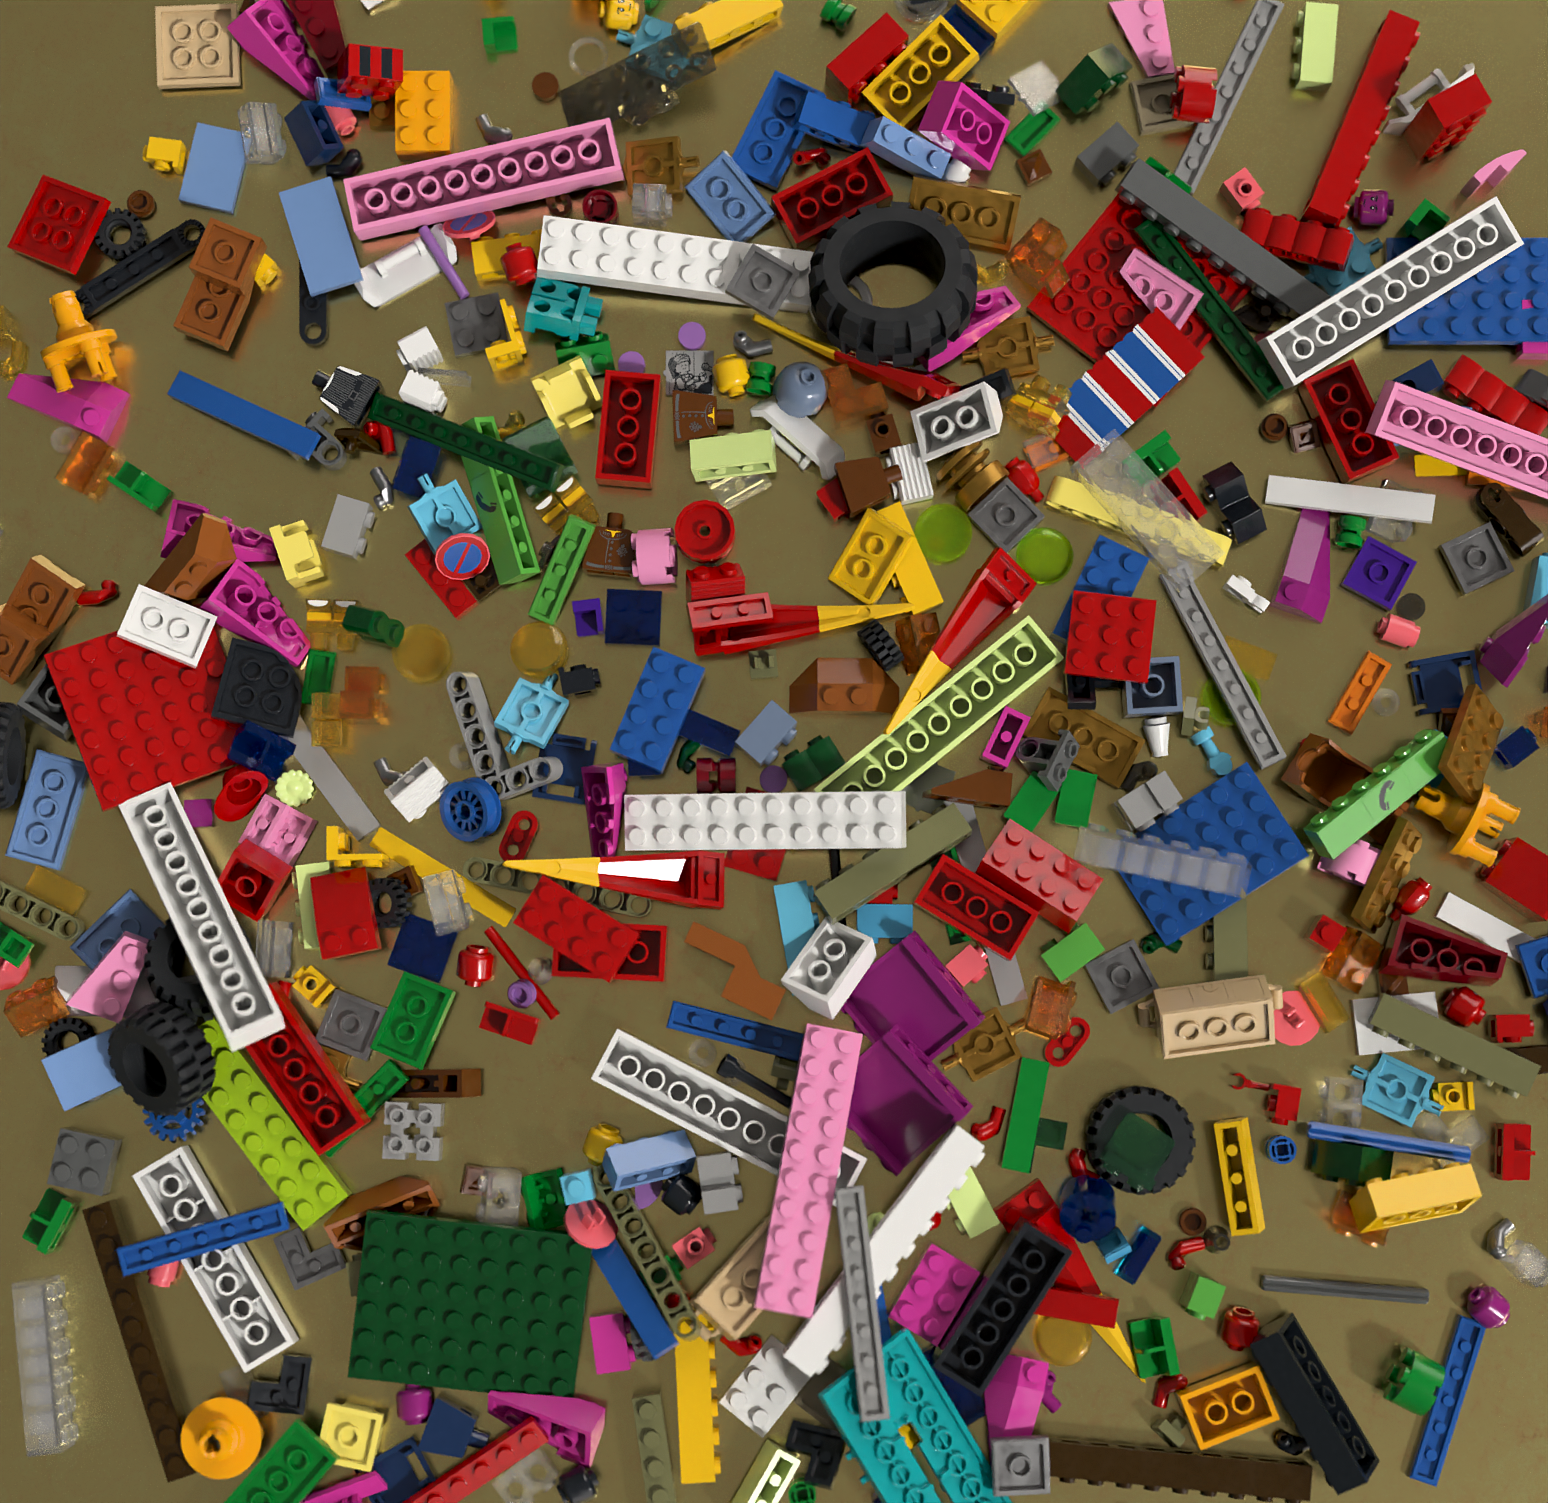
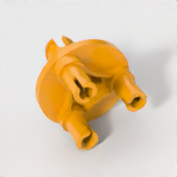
M73 290L60 292L49 298L58 326L56 333L57 343L46 347L40 352L46 370H50L57 393L74 388L66 368L67 362L85 357L91 377L94 378L98 375L100 382L118 377L109 355L111 353L109 343L117 339L116 331L114 329L95 331L93 325L85 320L80 304L75 297L77 295Z
M1482 783L1476 802L1466 804L1459 795L1452 796L1426 784L1418 792L1417 795L1420 798L1413 805L1417 810L1420 809L1425 814L1440 820L1445 829L1451 832L1446 847L1448 853L1452 855L1458 854L1464 858L1470 857L1485 864L1487 867L1492 866L1498 851L1476 842L1475 834L1479 830L1497 839L1500 833L1490 827L1502 831L1504 823L1486 816V814L1489 815L1491 813L1508 821L1510 824H1514L1520 813V808L1498 799V795L1490 792V786Z
M229 1397L212 1398L199 1404L186 1418L181 1432L182 1451L190 1466L201 1475L212 1479H228L241 1474L255 1461L261 1448L265 1426L245 1403ZM212 1435H215V1438L219 1440L220 1448H217L216 1443L211 1442Z

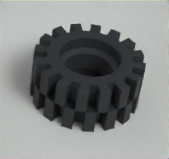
M115 208V212L111 210L106 212L107 216L104 217L95 235V242L107 257L121 262V259L127 258L144 247L143 243H147V238L145 237L147 232L142 222L134 213L127 209L121 211L120 208ZM120 225L128 227L130 229V238L126 243L115 244L111 241L110 235L115 227Z
M876 619L857 632L865 648L885 672L904 659L903 653L899 650L900 648L894 639L890 637L887 630Z
M388 877L369 881L377 926L380 929L399 926V923L406 921L404 916H409L411 911L406 910L407 907H412V902H407V898L412 897L411 893L404 892L408 887L405 884L400 885L402 881L399 879ZM383 892L388 893L391 898V909L386 914L381 912L378 905L379 896Z
M57 1019L58 1021L52 1022L49 1029L44 1031L46 1035L41 1040V1043H44L42 1052H46L47 1056L60 1051L59 1039L66 1032L76 1034L79 1042L92 1037L95 1032L88 1027L89 1024L87 1022L81 1021L82 1019Z

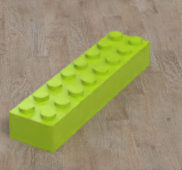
M213 1017V1020L206 1021L198 1027L199 1029L202 1028L206 1034L204 1037L207 1042H210L212 1046L211 1053L212 1056H215L216 1061L214 1067L216 1069V1076L213 1086L202 1098L279 1200L283 1201L285 1208L304 1231L353 1193L323 1154L317 1155L270 1083L245 1050L240 1048L233 1052L231 1051L216 1017Z

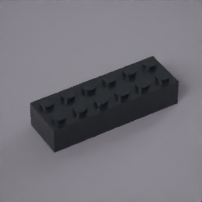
M1020 1216L929 1360L932 1366L981 1397L1073 1251L1060 1240Z
M1293 1312L1264 1325L1250 1343L1252 1356L1261 1364L1266 1372L1265 1375L1269 1385L1276 1389L1283 1409L1290 1413L1295 1422L1297 1433L1302 1438L1304 1437L1310 1447L1309 1450L1313 1460L1319 1463L1323 1469L1327 1484L1334 1488L1337 1495L1366 1484L1380 1460Z

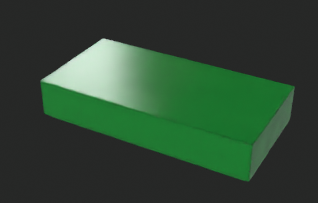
M1040 101L1004 138V142L1022 158L1028 155L1060 122L1061 118L1044 102Z
M309 649L302 690V704L312 705L313 703L314 706H321L322 697V707L329 708L338 655L336 652Z

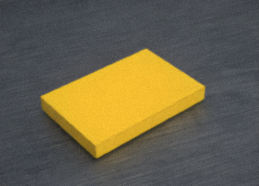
M867 508L829 574L828 579L865 604L876 605L915 536L874 509Z

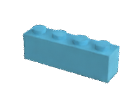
M806 880L773 886L787 969L790 968L820 925L818 913H812L810 902H815L813 898V885L807 886Z

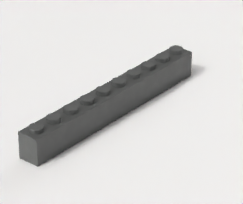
M1140 158L1131 165L1116 187L1115 191L1119 193V198L1129 205H1136L1142 210V215L1151 221L1157 220L1164 225L1163 229L1173 237L1179 236L1186 241L1185 245L1190 250L1196 253L1201 252L1208 257L1207 261L1218 269H1225L1230 273L1229 276L1233 281L1251 287V292L1254 296L1271 302L1274 305V310L1283 316L1289 315L1291 318L1296 319L1331 297Z

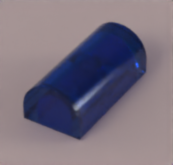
M1142 1226L1130 1246L1132 1251L1124 1256L1114 1274L1131 1285H1135L1162 1240L1161 1236Z

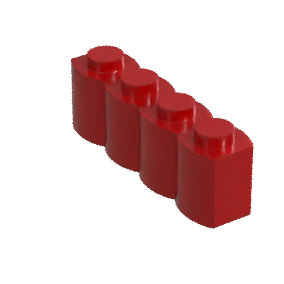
M1256 207L1255 210L1247 209L1240 230L1274 256L1293 259L1305 264L1318 265L1340 272L1345 271L1354 243L1353 234L1344 227L1325 228L1321 222L1315 220L1299 222L1293 215L1281 214V216L1271 215L1269 210Z
M1463 354L1456 360L1443 379V393L1453 400H1457V398L1462 400L1466 406L1472 407V411L1539 436L1548 425V412L1529 401L1523 394L1507 386L1500 378L1486 371L1474 360Z

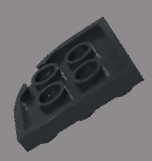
M232 637L211 718L293 738L302 706L301 685L294 669L288 660L274 649Z

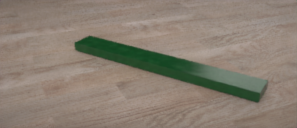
M1147 219L1134 228L1133 232L1156 262L1204 293L1194 311L1263 400L1268 402L1285 388L1260 346L1177 239L1168 234L1163 229L1164 225L1157 220L1151 221Z
M375 393L367 417L552 492H556L564 468L562 464L382 393Z

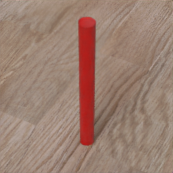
M490 926L486 929L484 934L517 977L529 980L535 986L537 992L536 1001L550 1020L559 1015L558 1010L495 928Z

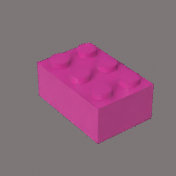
M938 81L918 131L938 147L950 153L952 158L964 163L970 169L991 171L1010 121L964 83Z
M929 1241L887 1315L928 1342L938 1346L980 1272Z

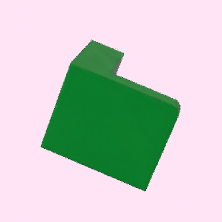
M514 16L481 18L483 44L486 54L518 50Z

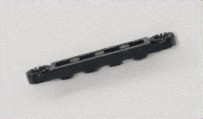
M195 219L186 220L81 286L80 289L75 291L77 295L75 297L77 300L84 302L85 307L82 312L85 320L196 250L206 229L204 225ZM191 227H196L200 230L198 239H194V241L187 240L186 231Z
M299 260V333L307 345L316 347L322 345L328 337V292L313 297L310 295ZM311 325L321 328V334L315 339L308 338L306 334L307 329Z

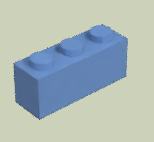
M884 116L869 122L860 146L868 147L874 154L912 175L936 179L942 178L951 156L945 150Z
M685 1130L668 1131L660 1136L643 1137L634 1142L618 1143L606 1148L602 1166L613 1192L676 1177L681 1174L692 1173L696 1155Z

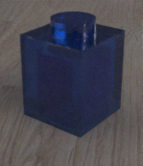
M1520 726L1499 740L1493 753L1505 769L1508 770L1514 768L1540 747L1536 743L1537 738L1530 729Z

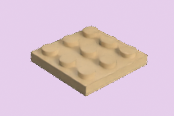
M236 3L155 7L157 86L159 89L240 86L239 42L227 29V26L238 17V6Z

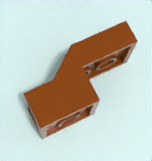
M210 217L189 265V269L195 277L173 325L178 332L228 352L249 304L256 271L267 249L263 239Z
M41 554L30 558L7 603L0 605V677L11 685L27 679L40 654L62 629L85 587L84 583L68 575Z
M1309 733L1281 780L1312 805L1326 811L1331 807V803L1336 798L1344 796L1352 790V786L1356 782L1372 774L1373 768L1346 753L1332 740ZM1411 798L1406 800L1363 836L1370 842L1384 847L1398 816L1401 817L1402 813L1407 811L1413 800Z
M693 921L684 942L735 966L721 997L772 1020L786 989L760 977L745 945Z

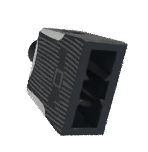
M341 366L335 369L332 376L318 370L312 380L314 386L323 390L319 398L322 404L352 428L360 427L371 408L375 393H379L383 387L380 380Z

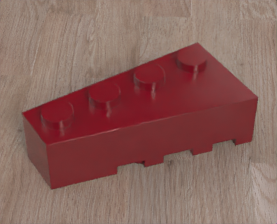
M285 0L327 78L332 79L338 76V60L347 47L336 1Z
M1402 914L1392 923L1378 973L1490 987L1501 979L1508 953Z

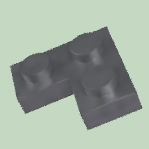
M300 1227L273 1238L294 1290H298L346 1268L347 1262L341 1249L334 1248L332 1243L311 1252Z

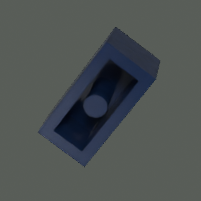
M317 100L301 101L284 117L306 166L327 164L344 148L325 106L317 105Z

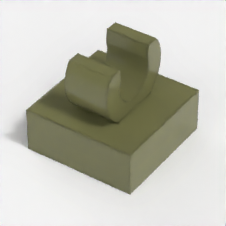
M776 649L748 651L751 680L778 677Z
M1186 696L1181 735L1192 736L1193 726L1200 730L1207 729L1208 720L1201 719V717L1209 718L1210 709L1208 707L1196 708L1197 698Z
M775 1056L771 1076L778 1077L776 1089L787 1091L789 1080L795 1082L798 1061Z
M1179 1414L1177 1416L1173 1415L1169 1421L1158 1419L1151 1429L1171 1448L1180 1447L1186 1440L1180 1431L1185 1427L1187 1421Z

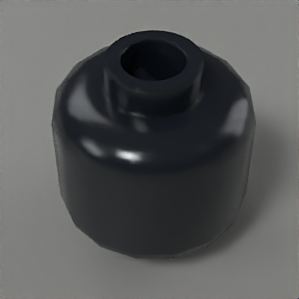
M685 1174L678 1175L676 1178H668L660 1188L664 1191L661 1197L662 1203L679 1216L685 1213L690 1215L702 1199L700 1195L701 1187Z
M578 1465L559 1476V1484L556 1485V1488L564 1503H588L597 1497L595 1487L600 1485L593 1469L587 1472L584 1466Z

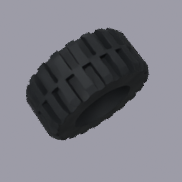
M0 702V809L8 808L16 801L25 765L26 728H24L23 712L16 704Z
M169 918L165 921L166 926L164 928L159 926L154 931L155 940L150 939L146 946L148 953L144 955L145 974L152 993L159 1002L172 1004L174 1008H181L186 1012V1016L192 1017L195 1021H197L198 1017H203L204 1021L213 1020L214 1012L200 983L182 981L174 973L178 961L186 952ZM239 925V926H240V929H241V931H242V933H243V935H244V937H245V939H246V941H247V943H248V945H249V947H250V950H251V952H252V954H253V956H254L253 949H252V946H251V943H250V939L247 937L246 931L244 930V928H243L241 925Z
M161 1002L147 1004L118 1022L113 1027L109 1037L108 1055L111 1056L109 1063L111 1069H114L116 1073L115 1078L117 1082L122 1084L124 1087L123 1091L133 1098V1102L138 1106H143L144 1110L150 1113L166 1116L179 1113L210 1091L216 1076V1069H214L216 1061L215 1056H212L211 1053L212 1046L205 1039L204 1036L206 1034L202 1028L199 1029L197 1027L196 1021L192 1017L186 1016V1012L181 1008H174L172 1004Z
M1144 1086L1118 1089L1107 1098L1104 1097L1099 1102L1096 1110H1093L1089 1116L1091 1119L1089 1125H1086L1085 1130L1087 1134L1085 1148L1088 1150V1159L1096 1169V1173L1119 1190L1136 1195L1159 1193L1162 1189L1175 1185V1181L1179 1177H1183L1187 1172L1185 1169L1188 1163H1192L1194 1157L1192 1150L1193 1147H1196V1139L1193 1138L1192 1132L1195 1130L1193 1122L1189 1121L1187 1117L1189 1114L1185 1108L1181 1107L1174 1097L1167 1095L1161 1090ZM1138 1113L1154 1117L1162 1125L1166 1135L1165 1149L1160 1158L1144 1167H1136L1124 1162L1117 1154L1114 1146V1134L1119 1123L1126 1117Z

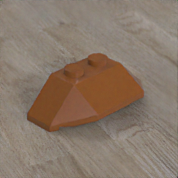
M202 512L144 586L176 600L207 597L237 560L226 521Z
M816 658L789 686V714L893 715L899 705V686L873 658Z
M399 1176L347 1197L324 1223V1229L334 1248L362 1251L368 1209L433 1216L434 1212L440 1207V1202L429 1181Z

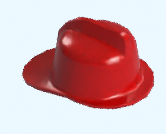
M243 761L240 765L226 771L222 778V790L214 803V813L223 821L232 822L248 815L268 787L266 775L256 771L247 761Z

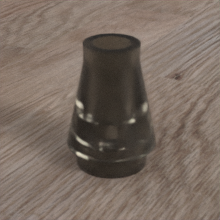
M1212 1226L1203 1235L1205 1248L1210 1253L1221 1254L1230 1246V1235L1221 1226ZM1219 1237H1223L1224 1241L1221 1242V1246H1217L1216 1240Z

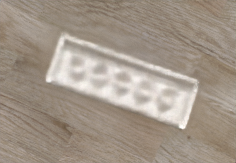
M1115 429L1108 433L1070 468L1075 477L1139 549L1150 558L1149 560L1179 593L1225 554Z
M1089 823L1088 828L1080 826L1073 859L1081 864L1245 899L1252 865L1246 861L1247 858L1243 855L1227 852V856L1223 857L1219 856V852H1216L1215 849L1199 846V851L1191 850V846L1183 842L1171 841V845L1163 844L1164 841L1160 840L1161 838L1144 835L1143 839H1138L1133 832L1116 829V833H1110L1109 829L1098 824Z
M60 1274L26 1278L12 1283L27 1457L62 1453L75 1445V1440L78 1439L77 1423H73L72 1414L76 1409V1400L74 1394L70 1392V1383L73 1382V1370L71 1366H68L67 1360L71 1347L69 1338H65L64 1327L68 1324V1314L62 1306V1298L65 1297L64 1281H60Z

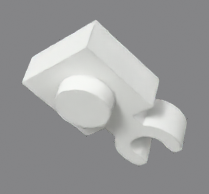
M1232 575L1222 588L1241 602L1249 604L1258 613L1264 612L1270 602L1256 594L1255 590L1251 588L1252 584L1240 575L1237 577Z

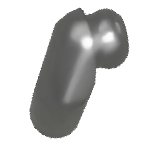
M482 114L475 119L484 139L488 143L498 144L512 140V131L509 128L493 126L487 114Z
M743 330L737 331L733 336L735 348L746 356L753 357L773 352L770 338L755 342Z
M375 467L370 471V476L380 494L375 495L373 500L378 509H383L387 505L389 507L393 501L391 483L382 467Z
M386 757L373 762L381 781L388 787L406 773V771L401 773L391 770Z
M1505 1218L1493 1228L1487 1236V1251L1496 1260H1501L1507 1255L1508 1251L1504 1247V1238L1516 1229L1508 1218Z

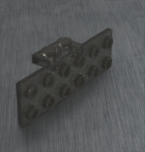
M697 21L563 89L558 95L569 127L610 118L611 123L623 118L632 126L642 125L649 118L659 113H666L673 106L679 104L680 101L675 90L715 71L716 65L703 26Z

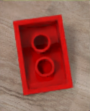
M366 867L310 878L316 931L322 960H331L382 949Z

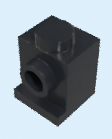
M586 664L572 666L569 672H565L564 667L558 668L564 698L597 692L596 685L601 684L598 668H587Z

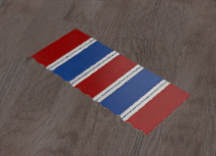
M1156 307L1153 313L1148 314L1143 322L1138 323L1132 332L1124 336L1123 341L1116 343L1113 350L1108 351L1102 360L1097 361L1092 369L1087 370L1081 379L1074 382L1072 388L1065 390L1062 397L1057 398L1052 406L1048 407L1055 410L1061 418L1058 425L1040 417L1035 419L1043 428H1048L1054 432L1053 438L1084 469L1199 364L1205 356Z

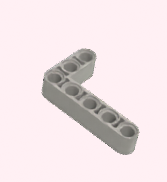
M470 671L453 672L448 676L446 688L476 776L487 781L495 789L500 800L513 798L556 781L561 777L563 764L557 757L553 756L535 758L510 768L496 727H494V720L479 677ZM462 678H464L466 683L464 690L461 688ZM471 704H473L475 709L473 716L469 710ZM480 730L483 732L484 736L482 742L479 740L478 737ZM489 756L493 762L491 768L487 764ZM545 763L549 767V773L547 776L543 771V766ZM521 773L525 776V783L523 785L519 778ZM498 782L501 785L500 794L496 790V784Z

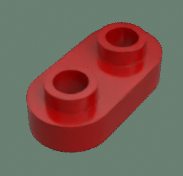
M522 810L512 816L499 845V854L504 861L525 859L538 830V820L533 813ZM522 820L529 821L530 826L527 830L520 828ZM512 845H516L519 849L518 853L514 856L509 854V848Z
M1079 1017L1067 1019L1044 1048L1046 1061L1055 1067L1067 1065L1089 1038V1024ZM1072 1026L1079 1027L1080 1033L1078 1036L1074 1037L1071 1035L1070 1029ZM1056 1047L1061 1048L1063 1051L1060 1058L1053 1056V1050Z

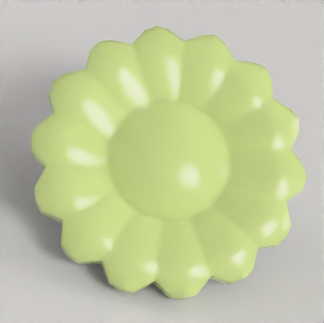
M290 769L288 772H283L282 776L277 778V784L275 785L276 796L280 798L282 803H286L288 806L294 805L298 807L300 804H306L307 799L312 797L311 792L314 790L312 786L313 781L307 773H302L301 770L295 771Z

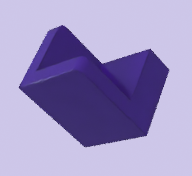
M600 598L572 601L577 636L587 637L605 634Z

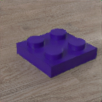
M1367 536L1341 585L1390 611L1417 562Z

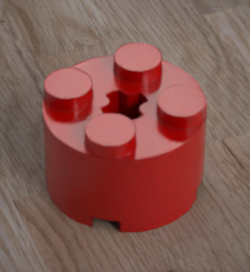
M1189 65L1176 66L1174 72V83H1177L1176 92H1171L1169 109H1172V119L1185 122L1210 123L1209 119H1212L1217 94V89H1214V85H1212V80L1217 81L1218 77L1216 68Z

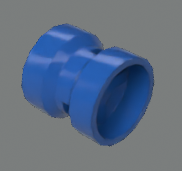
M1274 1135L1265 1142L1264 1152L1270 1161L1278 1164H1287L1296 1156V1145L1292 1139L1286 1136Z

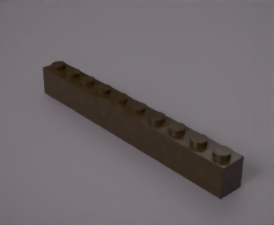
M117 1199L84 1209L82 1212L167 1482L193 1475L197 1471L187 1462L181 1447V1432L186 1417L140 1272L123 1276L116 1249L131 1245Z
M1048 1438L1050 1476L1059 1477V1481L1064 1483H1076V1479L1087 1480V1484L1094 1486H1104V1482H1114L1116 1487L1132 1489L1133 1484L1144 1485L1143 1489L1148 1491H1161V1487L1172 1488V1492L1178 1494H1189V1490H1198L1200 1495L1216 1497L1217 1492L1228 1493V1497L1233 1499H1245V1495L1256 1496V1500L1263 1502H1273V1498H1282L1285 1503H1302V1500L1310 1501L1313 1466L1308 1462Z

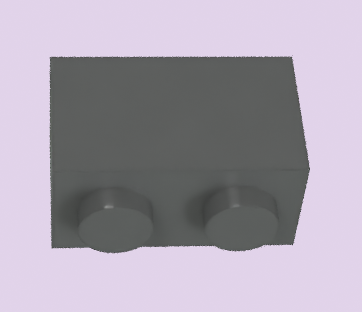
M1117 121L1077 156L1074 165L1095 188L1102 182L1104 185H1107L1117 175L1115 171L1123 165L1126 168L1137 158L1135 153L1139 144Z

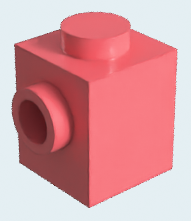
M1246 167L1224 181L1219 189L1238 216L1244 211L1247 212V209L1255 210L1256 207H1259L1261 205L1260 199L1264 195V191Z
M968 944L944 966L958 984L964 987L970 981L974 984L987 974L984 969L988 966L985 961L988 956L978 945L973 948L971 944Z
M699 1225L674 1242L672 1248L688 1270L715 1251L716 1247L713 1243L717 1240L708 1227L703 1230L701 1225Z

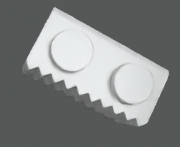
M427 326L397 341L400 349L396 353L407 372L413 369L414 373H423L429 367L433 368L439 362L443 363V357Z
M413 369L408 371L399 390V395L403 402L435 415L437 412L441 413L445 408L447 398L439 382H434L433 378L429 379L428 376L424 377L423 374L419 375L418 372L414 373Z
M918 442L890 448L889 456L885 457L886 467L898 464L903 480L891 483L894 500L899 499L901 505L933 499L934 493L927 463L922 461Z
M426 756L418 764L410 768V771H406L396 782L389 785L388 789L384 790V793L410 823L413 819L421 818L426 813L427 808L435 801H440L443 791L450 783Z

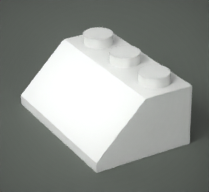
M986 382L979 383L910 411L923 462L930 461L998 434L1003 418L997 391Z
M825 917L782 977L781 983L809 1009L833 1020L877 957L873 938L839 922L831 925Z

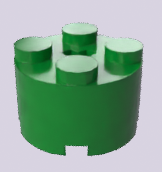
M1406 1347L1401 1353L1397 1365L1391 1364L1387 1370L1386 1379L1389 1380V1383L1383 1393V1398L1413 1414L1423 1416L1429 1411L1437 1398L1433 1395L1436 1386L1441 1388L1443 1385L1445 1367L1421 1353Z

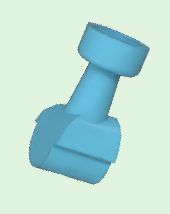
M1208 726L1206 730H1201L1191 736V739L1195 745H1202L1208 757L1206 762L1207 770L1211 771L1216 777H1222L1231 772L1233 764L1230 758L1232 757L1228 753L1219 751L1211 740L1214 733L1210 726Z

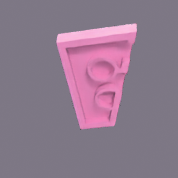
M1122 0L1109 2L1108 8L1111 14H1114L1123 36L1125 35L1132 53L1145 77L1152 78L1174 73L1163 0Z
M1134 248L1120 270L1121 275L1137 296L1146 304L1151 311L1150 313H1153L1154 309L1158 307L1179 330L1204 294L1137 248Z

